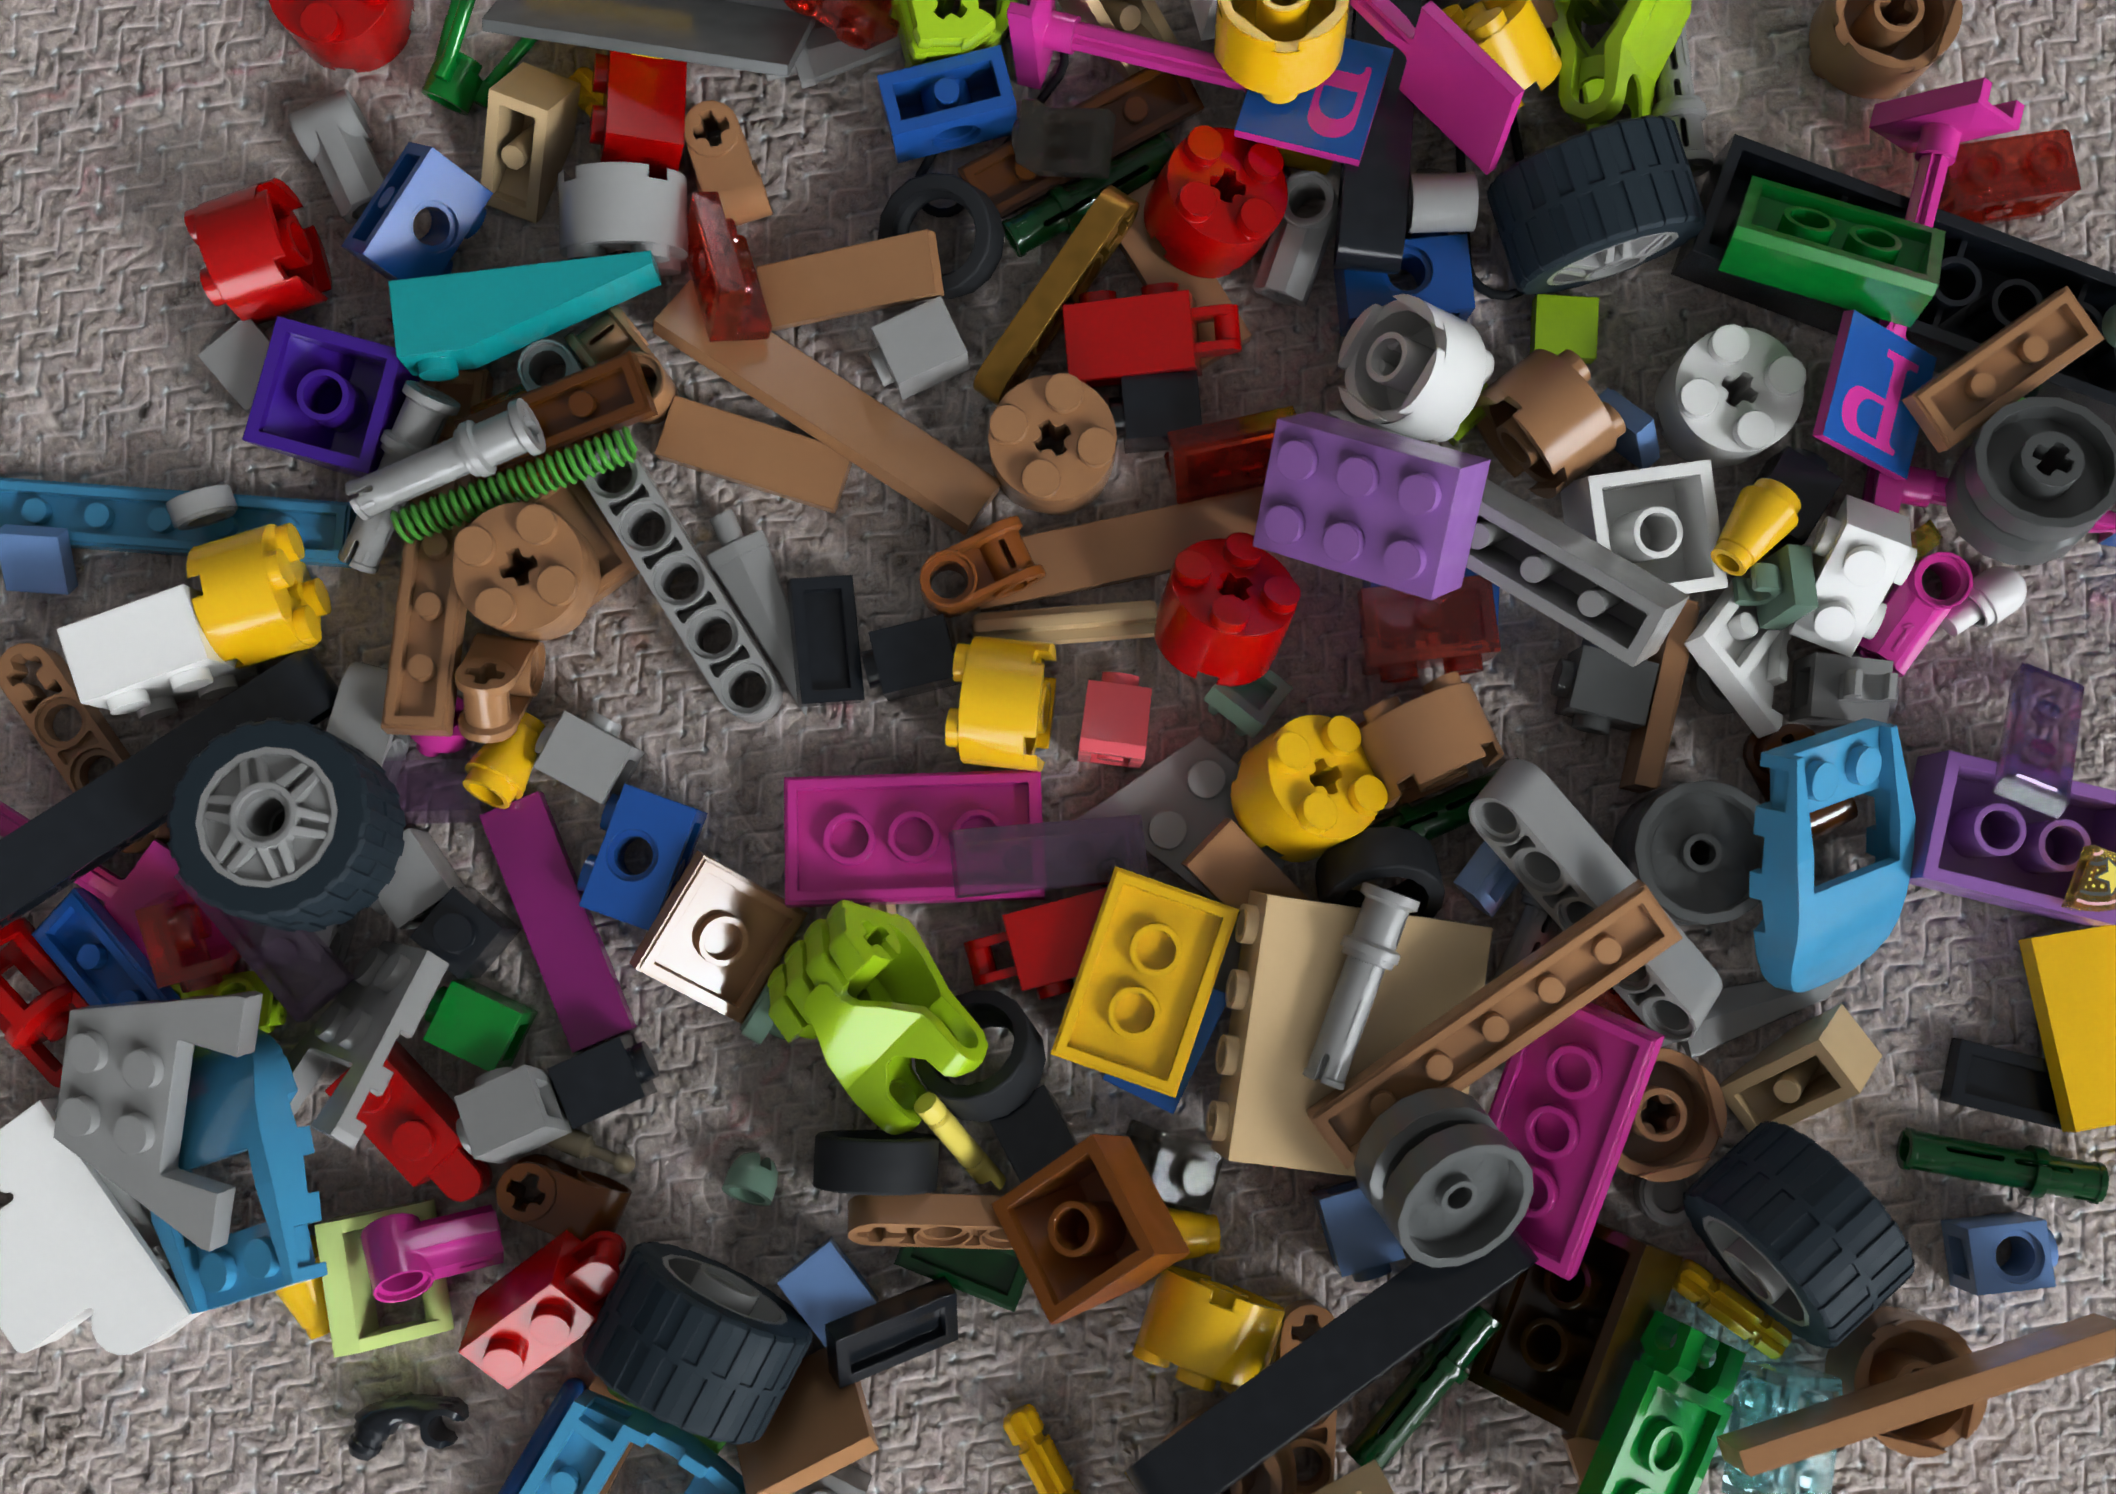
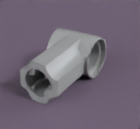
M344 88L289 114L288 119L304 152L314 166L319 167L342 218L348 224H353L358 221L386 177L369 144L374 141L369 125L350 92Z
M1437 168L1417 169L1416 173H1410L1406 219L1408 233L1473 232L1475 230L1479 206L1478 180L1475 172L1449 173Z
M1316 171L1298 172L1286 180L1288 187L1287 208L1281 222L1271 234L1253 284V289L1256 293L1274 302L1291 307H1306L1329 240L1336 233L1338 198L1329 180ZM1317 198L1325 201L1322 211L1315 217L1308 219L1297 217L1298 209L1307 200Z

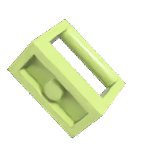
M435 1199L336 1216L314 1225L320 1263L326 1261L328 1275L323 1276L322 1281L334 1358L362 1353L454 1329L447 1277L434 1280L433 1285L422 1294L425 1319L379 1327L375 1297L372 1292L361 1242L362 1230L368 1224L390 1214H413L419 1217L420 1221L436 1218Z

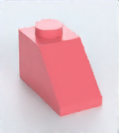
M1102 672L1101 681L1088 679L1077 761L1140 770L1145 760L1152 688L1140 687L1139 676L1120 672Z

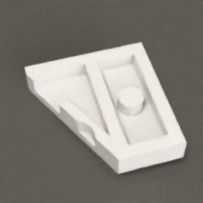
M1750 567L1744 575L1734 577L1751 578ZM1731 580L1728 588H1725L1685 641L1684 645L1757 738H1761L1779 731L1782 726L1783 715L1772 709L1774 686L1787 681L1789 664L1787 643L1792 635L1789 634V626L1783 630L1759 628L1756 606L1735 604Z

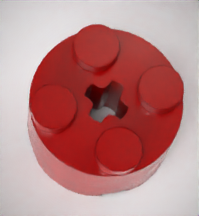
M269 0L270 6L278 20L305 52L318 64L335 70L334 68L353 69L356 73L379 69L399 55L406 46L411 34L409 24L411 11H414V0Z
M1206 125L1195 127L1174 149L1148 191L1144 204L1145 227L1151 240L1155 235L1159 243L1167 251L1164 257L1174 267L1187 274L1210 279L1229 275L1233 270L1246 265L1279 225L1287 208L1288 187L1282 170L1284 159L1280 151L1275 146L1234 137V129Z
M273 178L203 202L198 207L187 210L184 213L187 230L193 241L199 246L207 267L200 270V281L207 297L215 306L227 304L242 321L251 319L257 324H262L276 319L277 316L282 317L326 302L328 297L322 294V292L332 289L328 259L315 226L302 228L293 210L304 206L292 189L280 179Z
M1235 532L1230 534L1227 539L1217 538L1199 541L1185 548L1175 558L1157 610L1154 634L1156 644L1163 656L1176 669L1190 677L1196 678L1199 671L1207 675L1219 677L1216 685L1229 687L1245 685L1258 680L1268 672L1280 649L1301 597V590L1287 569L1275 557L1264 551V549L1252 546L1253 535Z

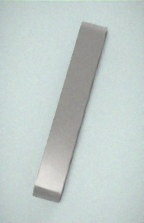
M541 339L531 343L522 351L518 360L517 372L521 383L528 392L541 386V377L544 371L552 365H566L565 376L584 368L563 344L555 340ZM622 429L618 430L621 435L623 444L627 452L629 453L628 444L624 438ZM611 433L609 434V436L612 440L614 449L620 458L618 447ZM601 437L599 439L603 445L608 460L611 462L609 452L605 446L603 438ZM591 441L590 443L595 453V457L598 463L601 465L600 457L596 451L593 441ZM581 445V448H582V450H583V453H584L586 462H587L588 466L590 467V469L592 470V468H591V463H590V460H589V458H588V456H587V454H586V451H585V449H584V446ZM573 448L571 449V451L574 455L577 467L582 473L581 465L577 459V456ZM637 452L634 463L626 461L624 466L632 469V479L629 486L618 493L606 492L605 481L612 472L608 468L605 474L597 472L594 478L588 475L586 481H583L721 704L730 713L748 723H761L771 719L779 711L783 702V689L779 679ZM652 519L663 520L665 522L663 538L652 546L639 545L638 532L641 526ZM685 571L696 572L699 577V585L696 592L684 600L673 599L670 594V585L673 579ZM716 624L730 625L732 629L730 645L724 651L717 654L705 652L703 637L706 631ZM750 676L764 678L766 694L763 700L758 705L750 708L739 706L736 700V689L739 683Z

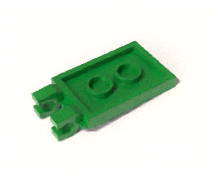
M1656 1310L1640 1339L1645 1353L1642 1354L1640 1361L1635 1360L1577 1494H1697L1718 1446L1716 1436L1723 1434L1734 1409L1733 1406L1723 1401L1734 1390L1746 1354ZM1677 1333L1676 1342L1673 1345V1347L1670 1348L1671 1340L1673 1336ZM1716 1352V1360L1709 1368L1710 1358Z

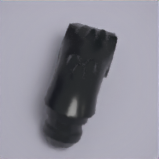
M412 1392L401 1395L396 1394L382 1401L370 1404L354 1416L356 1420L354 1425L355 1432L351 1434L347 1442L349 1452L359 1460H371L380 1453L383 1441L388 1440L390 1435L395 1434L401 1424H412L420 1427L421 1439L427 1446L436 1449L450 1446L457 1441L458 1437L455 1431L449 1430L445 1426L442 1416H447L453 1421H465L469 1417L468 1405L459 1397L413 1394Z

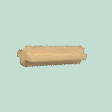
M1142 600L977 613L973 616L972 621L973 638L975 636L1046 642L1053 643L1054 645L1155 637L1154 627L1158 607L1155 601Z

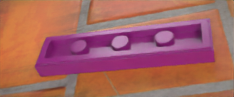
M537 791L513 801L507 809L496 808L479 815L572 1053L635 1028L636 1024L592 913L589 909L579 906L583 891L577 889L578 878L544 793Z

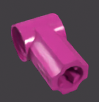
M1936 552L1915 560L1905 582L1901 586L1893 583V589L1883 601V603L1887 604L1883 622L1873 639L1869 640L1862 637L1855 650L1859 657L1893 661L1892 673H1898V678L1903 677L1952 607L1960 605L1969 596L1973 587V575L1969 565L1960 556L1951 552ZM1926 569L1934 571L1940 577L1942 592L1938 599L1930 597L1923 588L1922 576Z
M491 1204L420 1221L419 1217L413 1214H390L371 1222L361 1233V1242L372 1292L375 1299L383 1303H397L415 1298L426 1292L433 1285L434 1280L504 1263L500 1226L496 1211L493 1210Z

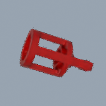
M20 917L0 930V946L9 942L0 951V1030L5 1034L4 1038L14 1050H20L51 1085L60 1088L63 1065L46 1048L43 1042L47 1040L55 1042L67 1035L70 1010L90 1005L31 935L36 930L35 927L25 917ZM13 965L41 993L29 1004L1 975Z

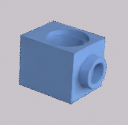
M1356 1179L1311 1192L1333 1266L1342 1277L1353 1275L1355 1282L1373 1280L1389 1274L1392 1271L1390 1263L1405 1259L1401 1244L1358 1187Z
M2020 1212L1941 1220L1951 1286L1977 1296L2056 1287L2053 1267L2058 1263L2059 1253L2055 1237L2047 1228L2046 1220ZM2008 1237L2011 1242L2012 1253L2009 1260L1999 1267L1996 1261V1250L2001 1241Z
M832 1236L784 1273L777 1282L778 1286L825 1347L827 1346L825 1324L874 1305L879 1300V1297Z

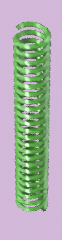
M624 425L622 427V433L628 444L629 453L623 444L619 431L613 429L612 432L620 458L614 449L609 434H603L602 438L609 452L611 462L605 454L600 439L594 436L593 443L600 457L601 465L595 457L591 443L584 440L583 446L590 460L592 470L586 462L581 446L575 443L573 448L581 465L582 473L577 467L571 449L565 447L564 454L572 470V476L567 470L563 455L555 450L554 457L562 472L563 480L558 475L552 456L546 454L544 459L552 475L553 484L548 477L542 459L536 457L535 465L543 480L544 488L539 482L532 462L526 461L525 467L533 483L534 491L529 485L524 468L517 464L515 468L516 473L524 488L525 495L521 492L517 477L512 469L507 468L506 476L515 493V498L511 495L505 475L498 471L496 478L505 495L506 503L520 502V500L528 502L530 496L536 499L540 493L547 495L549 489L557 491L559 486L567 488L569 482L575 485L578 478L586 481L588 475L594 478L597 472L605 474L607 468L613 471L616 465L624 467L626 461L634 463L638 449L633 442L629 428ZM493 476L487 477V484L495 498L496 506L506 504L501 498L495 478ZM478 478L477 486L486 503V509L482 505L477 487L474 483L468 482V492L465 487L459 485L458 495L452 489H449L448 497L440 492L438 496L439 502L435 497L430 496L429 505L425 500L421 499L419 507L414 503L410 504L409 510L401 506L400 515L397 511L391 510L390 518L402 540L413 544L415 538L421 541L425 535L432 537L434 531L440 534L444 528L451 530L453 524L459 527L463 521L471 523L472 518L476 519L482 513L496 506L492 502L485 481ZM471 499L477 508V513L473 510ZM461 502L467 511V516L463 513ZM452 507L458 516V520L454 517ZM443 512L448 518V524L444 520ZM433 514L439 523V527L435 525ZM400 519H402L406 529L410 533V538L405 534V532L401 528L399 524ZM424 519L429 526V531L425 528ZM414 522L420 531L419 534L416 532Z

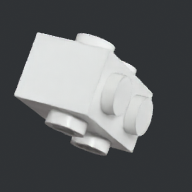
M1847 494L1834 518L1827 516L1824 519L1811 548V552L1815 554L1813 567L1819 607L1789 625V634L1852 657L1862 637L1871 640L1878 632L1887 610V604L1882 603L1892 583L1901 586L1905 582L1915 563L1917 549L1912 548L1909 517Z

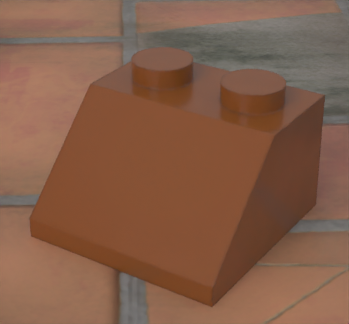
M1092 1134L991 1204L1050 1325L1058 1324L1142 1286L1191 1253L1129 1136Z

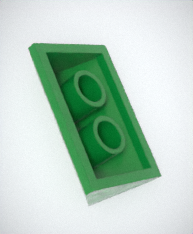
M1752 176L1718 271L1849 310H1856L1862 314L1911 328L1938 288L1946 231Z

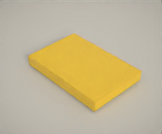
M1115 866L1050 1054L1176 1098L1240 909Z
M2103 925L2018 940L2062 1132H2080L2116 1125V925Z

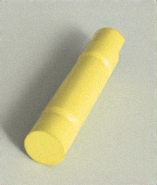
M932 1092L922 1094L914 1104L915 1112L976 1183L985 1184L991 1180L1000 1191L1006 1182L1005 1175L936 1094Z

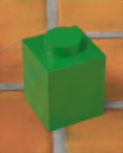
M471 979L452 980L449 987L442 986L435 993L426 1010L425 1021L429 1022L430 1025L423 1040L488 1072L502 1067H511L538 1011Z

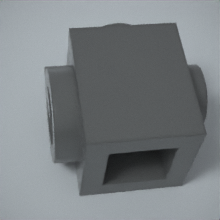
M1583 638L1581 647L1568 653L1567 659L1560 658L1554 670L1550 688L1551 695L1558 696L1554 714L1573 718L1572 728L1596 735H1609L1611 728L1625 732L1641 728L1646 723L1659 663L1644 660L1635 667H1632Z

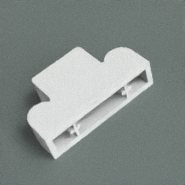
M59 1097L39 1100L0 1129V1192L12 1193L14 1196L10 1203L0 1209V1328L17 1352L27 1353L62 1338L93 1315L92 1332L97 1343L110 1353L131 1355L172 1336L203 1312L192 1314L187 1306L153 1227L150 1210L53 1138Z

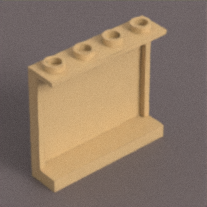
M1250 890L1248 904L1243 903L1240 906L1235 923V938L1238 943L1242 944L1238 969L1230 971L1226 984V1006L1232 1009L1228 1035L1223 1034L1220 1037L1216 1050V1071L1218 1074H1222L1218 1100L1211 1101L1206 1117V1135L1208 1140H1212L1211 1149L1228 1161L1356 1177L1355 1167L1352 1166L1348 1170L1345 1168L1309 1119L1306 1112L1309 1107L1333 1092L1336 1088L1320 1083L1321 1080L1319 1079L1312 1080L1304 1076L1303 1071L1304 1068H1307L1347 958V954L1342 953L1343 946L1340 944L1344 935L1352 934L1361 907L1279 896ZM1415 915L1408 916L1396 949L1397 953L1401 956L1398 966L1394 965L1392 971L1385 969L1345 1082L1485 986L1493 932L1492 927L1449 919L1442 920ZM1470 1085L1461 1092L1469 1095Z

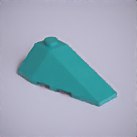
M650 250L388 281L396 357L413 376L419 375V378L426 381L451 380L459 376V370L476 369L661 285L660 271Z

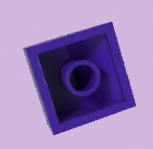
M277 316L242 440L329 470L361 478L377 471L385 453L381 448L382 442L380 441L384 429H392L406 398V395L402 392L405 381L419 382V375L413 376L396 357L395 347Z

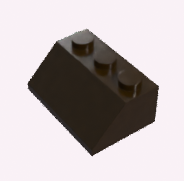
M1596 1221L1575 1277L1568 1281L1537 1264H1533L1501 1289L1492 1316L1503 1326L1493 1334L1476 1355L1467 1380L1574 1436L1600 1441L1634 1361H1640L1642 1354L1645 1353L1640 1339L1655 1311L1663 1313L1683 1257Z

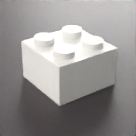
M1711 459L1587 476L1574 480L1560 492L1564 523L1676 589L1689 594L1728 588L1726 572L1721 570L1710 556L1721 534Z
M184 584L57 629L80 703L107 709L111 715L128 714L137 716L139 721L143 722L170 716L178 711V702L198 695L201 700L226 696L239 688L237 681L257 675L255 665L242 669L235 668L238 661L237 658L224 662L217 655L199 624L191 598L203 595V592Z

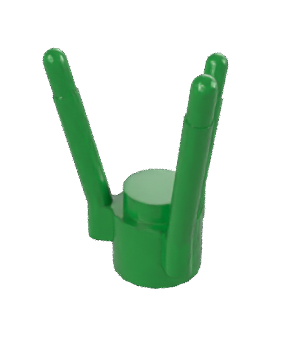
M451 0L434 62L421 89V92L432 101L462 115L469 114L473 103L487 108L489 88L510 73L538 41L537 39L521 37L483 81L479 77L482 65L471 57L459 52L476 0Z

